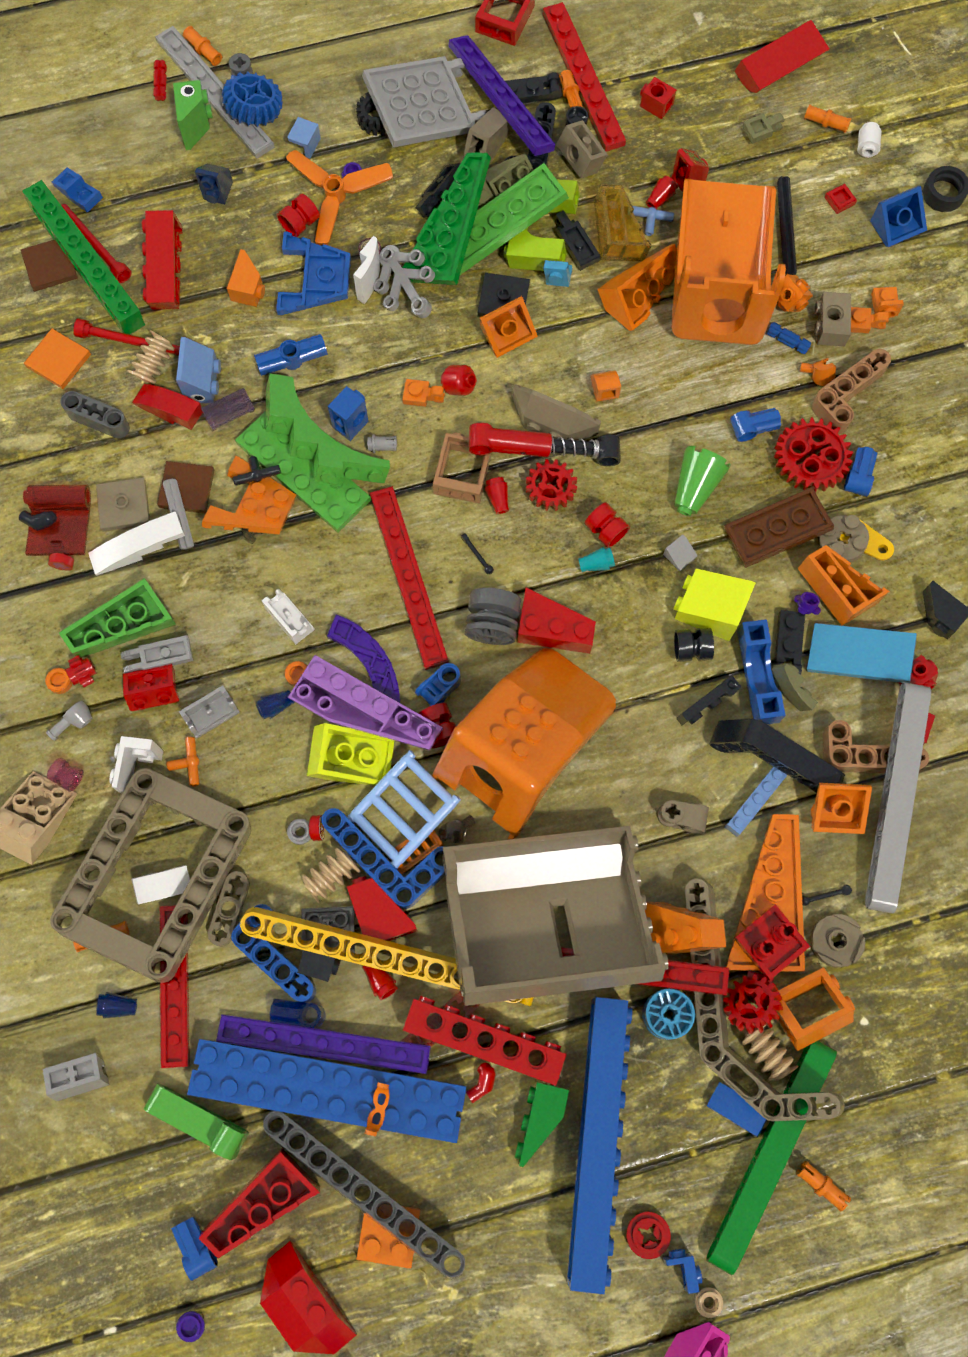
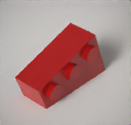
M525 588L517 643L590 654L596 621L531 589Z

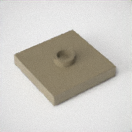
M144 477L96 484L100 529L102 532L137 527L150 521L146 480Z

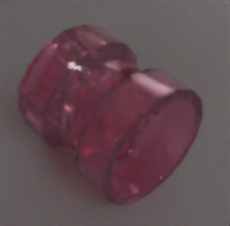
M61 757L51 765L47 773V779L53 783L59 782L63 789L71 792L81 782L84 771L77 766H70L69 762Z

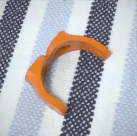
M377 1083L373 1096L375 1109L370 1112L367 1119V1128L365 1130L367 1135L377 1136L379 1129L383 1125L385 1109L390 1098L388 1084ZM380 1093L386 1095L383 1105L378 1103ZM375 1113L381 1114L379 1124H374L372 1121Z

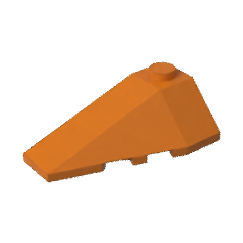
M671 244L613 277L597 289L605 311L629 331H633L647 320L651 314L649 310L661 298L660 293L675 277L676 245Z

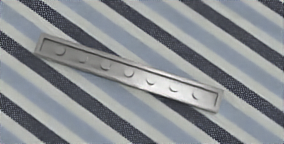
M174 26L155 36L157 43L190 81L200 80L202 89H207L209 104H211L213 109L256 159L275 148L272 140L260 126L256 127L255 124H250L248 127V124L245 122L239 124L238 119H232L231 114L226 113L222 103L224 84Z

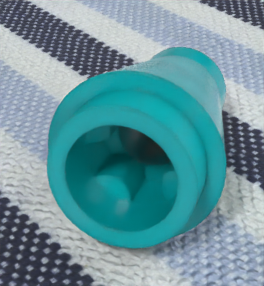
M602 547L584 557L578 558L582 572L610 570V567L615 566L611 547L606 549Z

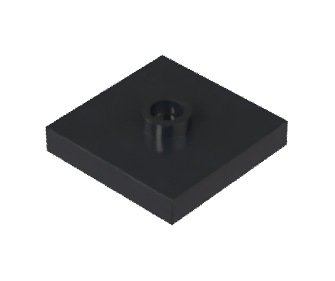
M485 272L477 317H482L521 296L526 305L530 279Z

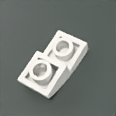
M186 865L131 879L137 904L183 894L190 881Z

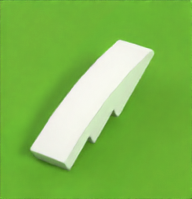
M175 511L135 527L107 541L88 554L95 575L98 576L143 560L142 555L164 548V543L184 537L185 535Z

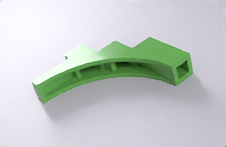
M269 374L266 387V432L289 435L290 456L313 459L314 481L338 484L340 478L385 483L390 469L389 460L357 452L330 437L314 423L300 404L295 391L293 377Z

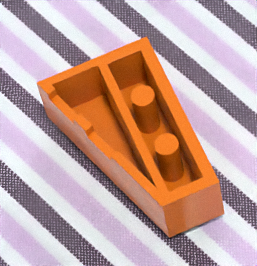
M825 545L808 555L798 567V570L841 626L878 604L890 591L884 587L882 589L869 580L871 577L856 571L850 566L851 563Z
M647 902L645 913L646 917H650L652 921L653 932L650 933L652 941L660 943L662 953L673 955L726 947L723 919L689 911L686 908L676 907L666 902Z

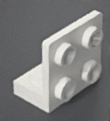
M121 736L120 743H117L115 747L116 766L110 773L112 788L122 794L134 774L136 759L138 758V761L144 763H153V760L162 761L163 750L153 740Z

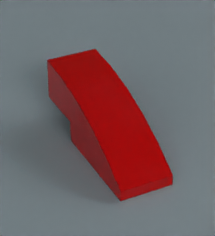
M144 384L132 402L133 405L171 424L176 422L190 430L193 429L204 412L200 402L175 391L150 384Z

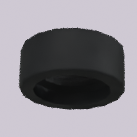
M941 166L934 169L924 184L922 191L924 200L928 206L940 212H951L958 209L968 195V177L959 168L953 166ZM938 181L949 182L956 187L958 195L955 197L943 196L937 192L934 183Z

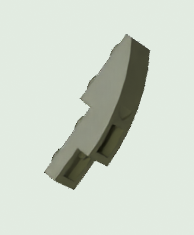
M526 154L513 157L488 169L477 210L534 170Z

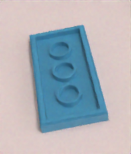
M815 623L807 671L910 683L917 633Z

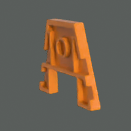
M235 456L228 469L227 477L233 478V476L251 472L249 463ZM270 477L263 478L260 482H249V486L235 513L210 505L202 520V527L211 529V526H224V530H233L234 527L247 528L248 532L280 534L293 507L296 494Z

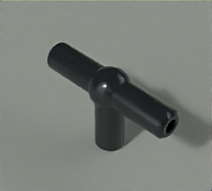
M251 456L248 459L251 472L233 476V482L235 486L252 481L260 482L263 478L281 474V469L279 465L260 469L258 458Z

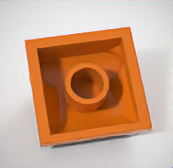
M819 783L815 804L811 808V828L813 832L865 834L872 786Z

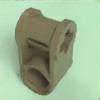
M669 800L658 809L657 818L666 827L704 834L709 807L696 803ZM669 808L672 809L673 814H676L672 819L669 818V813H666Z

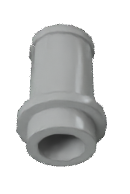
M373 434L372 437H368V451H373V453H376V451H397V436L379 437Z

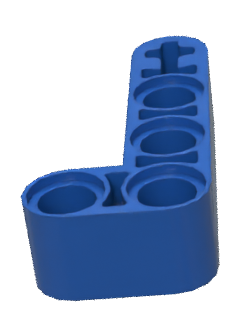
M259 904L255 906L258 908L274 911L272 908L265 904ZM250 916L246 920L247 924L251 927L261 925L258 923L256 916ZM240 923L234 928L231 936L234 945L287 994L301 1003H307L314 999L316 995L315 984L306 975L297 973L298 968L269 941L251 937L247 944H241L239 937L243 931L241 930ZM269 948L271 952L270 958L265 962H260L258 958L260 950ZM287 965L290 968V975L288 978L280 980L277 975L278 969L281 966ZM296 980L303 986L308 984L306 988L309 992L308 995L304 996L301 994L298 996L300 990L291 983Z

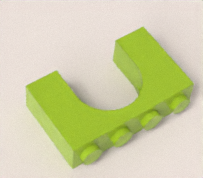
M557 179L567 192L569 198L548 213H559L564 210L566 214H576L580 197L578 182L575 180ZM528 227L510 239L509 244H506L504 248V258L507 259L509 268L544 271L545 260L565 262L567 255L564 239L536 237L528 232Z

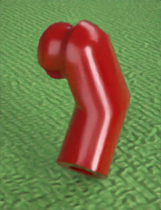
M489 1063L479 1065L477 1069L479 1073L478 1084L466 1091L472 1103L493 1089L496 1073Z

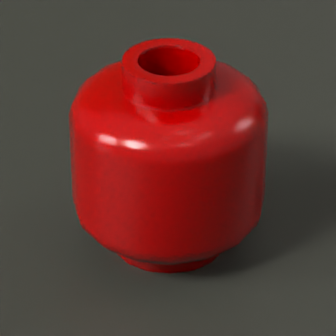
M450 365L441 376L442 387L447 394L452 396L471 394L477 382L473 369L468 365Z

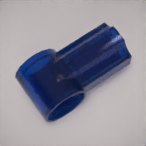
M273 999L270 1009V1022L317 1028L324 1023L326 1018L324 1008L315 1003ZM311 1008H314L318 1014L316 1021L313 1023H309L306 1019V1013Z

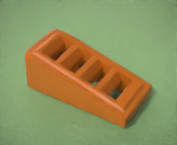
M434 830L428 836L434 845L429 847L424 840L421 845L425 851L420 853L417 848L414 851L416 858L412 860L409 856L406 859L408 864L405 866L401 864L397 868L401 875L421 863L437 847H444ZM406 839L395 849L400 852L409 840Z

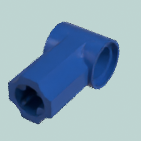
M776 408L754 413L741 411L730 418L738 442L751 440L757 434L777 430L781 427V416Z
M866 446L857 448L852 468L845 480L844 491L865 497L869 495L874 481L872 474L878 454L873 448Z
M195 1216L171 1228L183 1255L181 1258L183 1268L191 1281L218 1267L217 1257L199 1239L201 1230Z

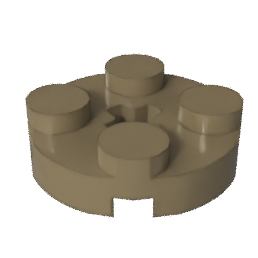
M841 515L831 518L834 530L819 536V547L822 548L827 545L850 563L858 560L867 549L869 533L866 526L855 515ZM841 534L850 537L847 544H844L843 541L838 542L837 539L840 538Z
M843 914L830 915L818 921L813 927L810 938L811 951L825 965L834 968L846 967L858 961L865 949V938L860 930L861 927L851 917ZM840 934L844 945H839L836 948L833 946L831 938Z

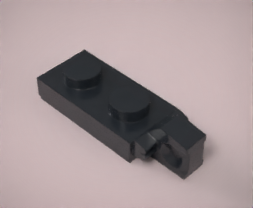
M461 163L446 165L421 195L422 200L415 208L423 218L429 217L435 205L443 200L441 196L445 190H449L454 181L453 176Z
M564 210L557 213L555 220L558 226L556 228L557 234L560 239H564L566 249L580 271L599 262L601 256L579 221H570Z
M731 675L677 717L678 722L681 726L688 721L692 725L703 717L701 713L703 709L708 707L712 710L722 702L720 697L733 696L741 688V685Z

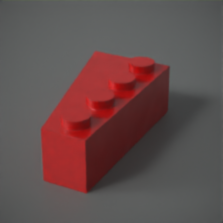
M173 210L145 211V219H142V230L146 234V242L142 243L143 255L146 256V265H143L142 268L143 277L146 279V288H143L144 302L152 310L179 309L180 279L176 277V273L181 272V262L177 252H182V242L180 241L179 234H183V226Z
M281 1148L202 1230L199 1239L219 1259L263 1228L265 1229L286 1213L291 1212L309 1198L320 1193V1186Z

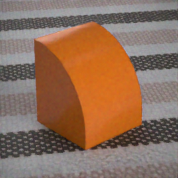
M615 370L591 374L596 402L619 398L621 383Z

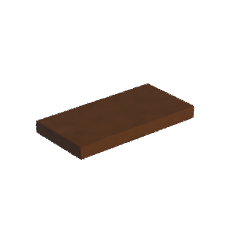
M811 487L725 524L724 530L744 568H747L834 530V524Z

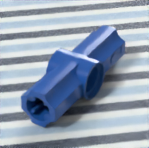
M319 334L297 342L286 340L280 344V347L256 354L254 357L262 376L284 368L296 370L303 362L328 355L323 337ZM291 353H294V354H295V355L290 356V357L287 356L288 354H291Z

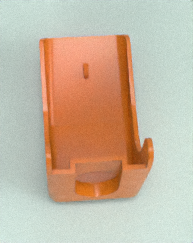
M692 179L684 180L671 325L672 332L677 338L756 345L763 339L779 299L786 271L785 264H779L771 286L776 200L775 186L745 185Z
M550 648L541 649L502 678L454 728L432 776L438 782L439 780L443 781L454 791L462 785L496 811L492 820L510 833L507 840L516 839L556 778L612 715L616 708V699L613 693L560 653ZM473 765L490 773L500 784L502 791L486 784L478 776Z

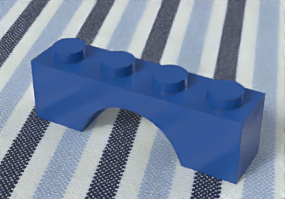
M767 619L742 622L737 630L753 719L762 721L765 724L780 723L786 715L782 694L775 685L771 670V638Z

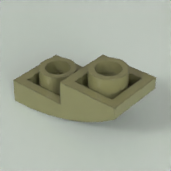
M789 663L774 665L772 668L774 676L788 700L799 711L813 710L818 702L811 697L812 694L809 690L800 687L805 678L799 674V670Z

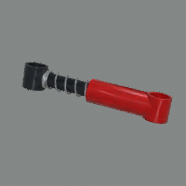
M474 423L469 426V452L475 455H487L495 452L549 457L550 453L553 455L561 453L563 456L565 454H573L574 457L576 455H584V458L590 456L592 459L597 460V463L601 466H615L621 462L620 438L616 435H602L597 440L591 439L588 442L582 438L578 441L573 440V438L566 440L562 437L555 439L551 436V433L493 428L488 423Z

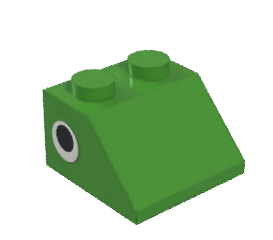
M200 80L173 83L177 122L186 150H191L210 129L209 119L213 118L207 89H202Z

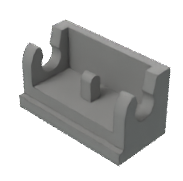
M223 685L179 711L196 739L240 713Z
M93 1053L43 1069L46 1095L55 1101H60L108 1086V1077L104 1075L102 1067L105 1066L104 1061L98 1057L97 1053Z

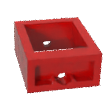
M483 0L475 16V32L515 46L534 9L535 0H508L522 5L514 22L489 14L495 0Z

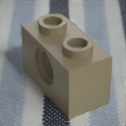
M583 120L566 125L556 144L580 179L596 174L608 155Z
M823 291L820 300L816 301L814 314L818 315V321L814 325L817 345L845 347L851 335V294Z

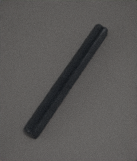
M781 176L777 181L782 260L786 266L785 276L787 274L796 275L797 264L791 184L788 176Z

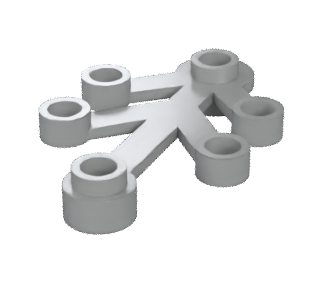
M394 245L384 247L379 255L380 263L383 265L381 275L373 285L374 290L379 294L387 293L391 270L395 273L390 295L386 296L383 301L384 307L389 311H395L398 308V299L401 287H403L412 302V312L419 318H426L432 311V305L424 297L419 296L410 279L423 280L429 283L435 278V272L429 266H424L421 269L402 268L400 262H410L415 266H420L424 262L425 256L418 249L410 253L400 252Z

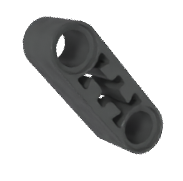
M75 391L66 392L61 397V406L71 420L114 438H123L129 433L130 425L121 410ZM121 421L118 425L112 426L115 422Z

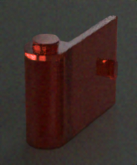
M28 485L27 490L23 492V501L25 504H28L31 514L36 515L44 511H53L57 516V520L50 527L40 531L29 527L25 551L26 556H50L52 553L85 555L91 507L89 485Z

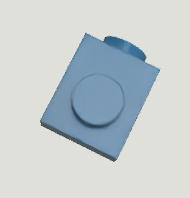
M545 260L544 274L546 285L569 287L573 270L572 265H568V262Z

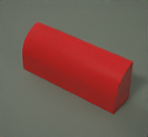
M809 20L742 59L735 69V73L746 89L757 93L824 54L830 48L813 21Z

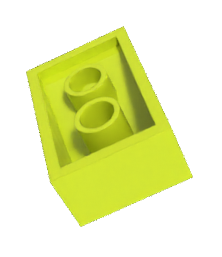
M327 723L314 726L307 776L331 781L376 786L391 769L394 740Z

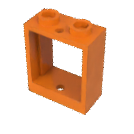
M824 967L778 990L782 996V1000L779 1002H781L783 1010L776 1011L780 1017L777 1021L797 1051L853 1023L855 1006L848 996H843L839 990L840 985L833 974L829 975ZM823 984L840 1010L802 1029L786 1003Z

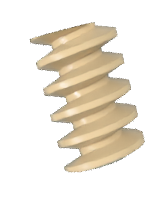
M149 330L154 338H145L149 346L141 345L140 347L145 354L137 353L136 357L140 363L132 362L131 365L136 370H127V372L146 383H156L157 381L152 375H161L157 366L165 367L166 365L161 359H170L166 350L174 351L175 348L168 340Z
M338 848L335 849L336 859L328 855V865L320 861L318 863L320 871L314 868L310 869L311 878L304 874L302 875L305 887L318 903V895L325 899L328 898L327 888L333 892L336 891L335 882L342 886L344 885L343 875L349 879L353 878L351 869L361 872L348 854Z
M764 1025L763 1033H760L757 1028H754L752 1034L746 1032V1037L742 1044H752L748 1053L759 1054L754 1062L756 1064L764 1062L765 1065L761 1072L772 1073L767 1081H778L793 1072L798 1066L789 1067L794 1059L792 1056L783 1058L787 1051L786 1047L776 1048L781 1040L779 1038L770 1039L774 1030L772 1028L764 1030L766 1026Z

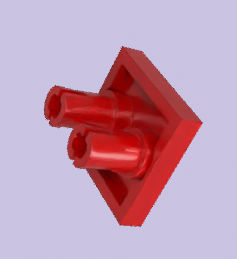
M776 904L734 937L768 980L775 977L811 947L797 931V927L787 919Z

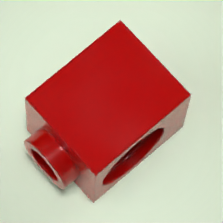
M654 77L649 84L646 83L641 89L640 107L663 119L674 105L677 90Z

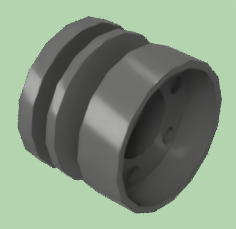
M474 589L470 593L468 610L472 614L467 616L465 635L474 641L485 644L508 645L516 641L515 631L518 627L515 619L519 617L521 598L517 594L503 589Z

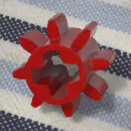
M78 655L68 660L70 667L65 669L74 686L80 683L83 687L94 683L93 675L97 674V671L88 657L82 659Z

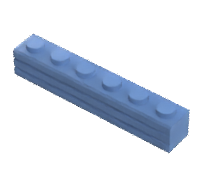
M773 767L733 818L726 824L725 828L738 837L787 775Z

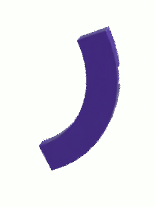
M336 614L327 638L344 646L360 660L369 674L374 689L400 703L396 674L385 651L362 627Z

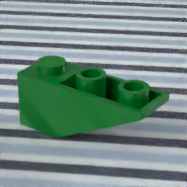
M536 1082L535 1087L530 1086L527 1103L531 1104L529 1115L524 1114L521 1131H525L523 1143L518 1142L515 1152V1159H519L518 1165L520 1167L525 1166L563 1119L569 1090Z

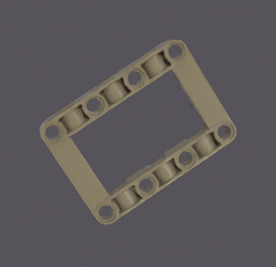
M144 768L136 771L50 918L52 928L61 936L156 982L165 983L170 981L175 976L217 898L227 875L232 870L251 834V824L248 817L237 809L151 769ZM151 780L152 784L150 787L141 788V784L144 781ZM159 803L171 809L174 814L179 815L180 813L193 819L196 824L200 826L204 824L217 830L154 947L89 917L88 913L97 897H101L116 871L115 866L124 850H128L142 825L141 820L149 806ZM236 822L244 824L239 831L231 830V826ZM119 825H126L124 832L120 834L115 833ZM211 867L219 868L216 876H206L208 869ZM100 870V874L95 880H89L88 877L92 871ZM185 914H193L191 923L187 925L181 924V918ZM66 917H72L71 925L67 928H62V921ZM161 961L167 962V968L164 972L155 973L157 963Z

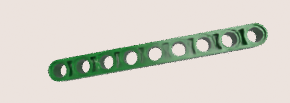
M820 1041L806 1046L796 1064L798 1068L793 1071L783 1094L820 1092L834 1063L837 1051ZM799 1098L796 1101V1110L805 1115L808 1111V1103L804 1099ZM779 1103L777 1104V1107H776V1109H775L773 1115H778V1114H779V1112H780V1104H779ZM807 1120L769 1121L706 1257L707 1262L731 1276L736 1272Z

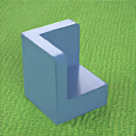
M300 117L297 118L288 135L289 142L304 147L305 157L311 158L321 139L319 125Z

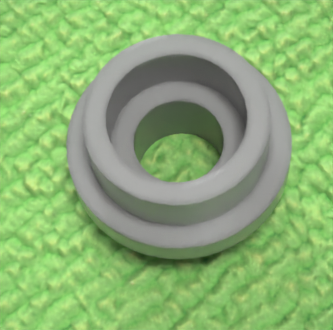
M296 819L289 824L287 835L293 843L302 845L310 841L309 822L307 820ZM304 828L305 834L297 836V829Z

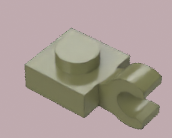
M763 113L743 122V129L751 144L772 137L773 132L783 129L781 123L785 119L781 113H777L769 118H766Z

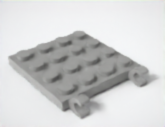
M443 56L363 70V80L393 147L468 134L469 129L486 114L485 110L471 113L455 78L463 75L460 68L465 67L461 58L447 61L446 57Z

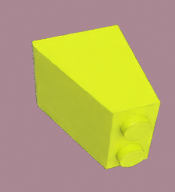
M695 569L693 576L688 575L682 587L686 590L684 597L679 596L673 610L678 611L675 619L697 629L711 628L714 636L730 641L740 623L756 583L750 580Z

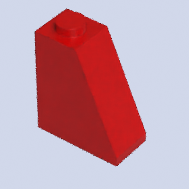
M366 876L359 877L351 881L352 885L347 886L363 935L392 941L418 931L415 923L372 878L367 879Z

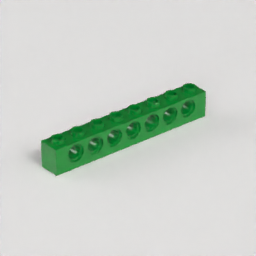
M40 180L22 190L29 208L52 239L60 246L74 265L75 270L121 332L130 335L145 326L139 308L45 183Z

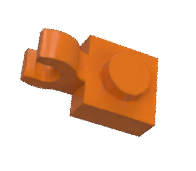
M851 307V332L869 334L871 328H886V322L889 321L888 312L871 314V308Z
M406 379L402 399L403 404L426 407L427 401L443 403L445 393H443L444 388L442 386H432L430 388L429 381Z

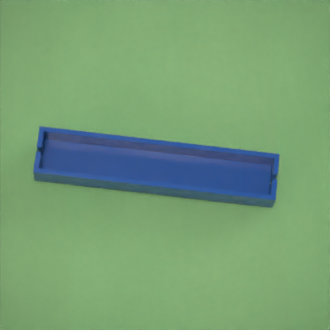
M601 997L591 999L567 1284L570 1291L605 1295V1287H610L611 1268L607 1265L608 1256H613L614 1238H611L610 1226H615L616 1208L612 1206V1197L618 1195L619 1180L614 1176L615 1167H620L621 1149L617 1148V1137L622 1138L623 1120L619 1119V1110L625 1107L626 1093L621 1091L622 1080L627 1079L628 1063H623L624 1052H629L630 1035H626V1025L631 1024L632 1007H628L627 1000Z
M199 1039L194 1064L199 1065L198 1069H192L187 1095L367 1127L368 1116L375 1109L373 1102L374 1092L377 1088V1083L380 1082L388 1084L390 1091L384 1122L380 1130L457 1143L461 1116H456L457 1111H463L467 1086ZM380 1093L378 1096V1103L380 1105H383L385 1102V1094ZM380 1113L374 1114L372 1120L374 1124H379Z

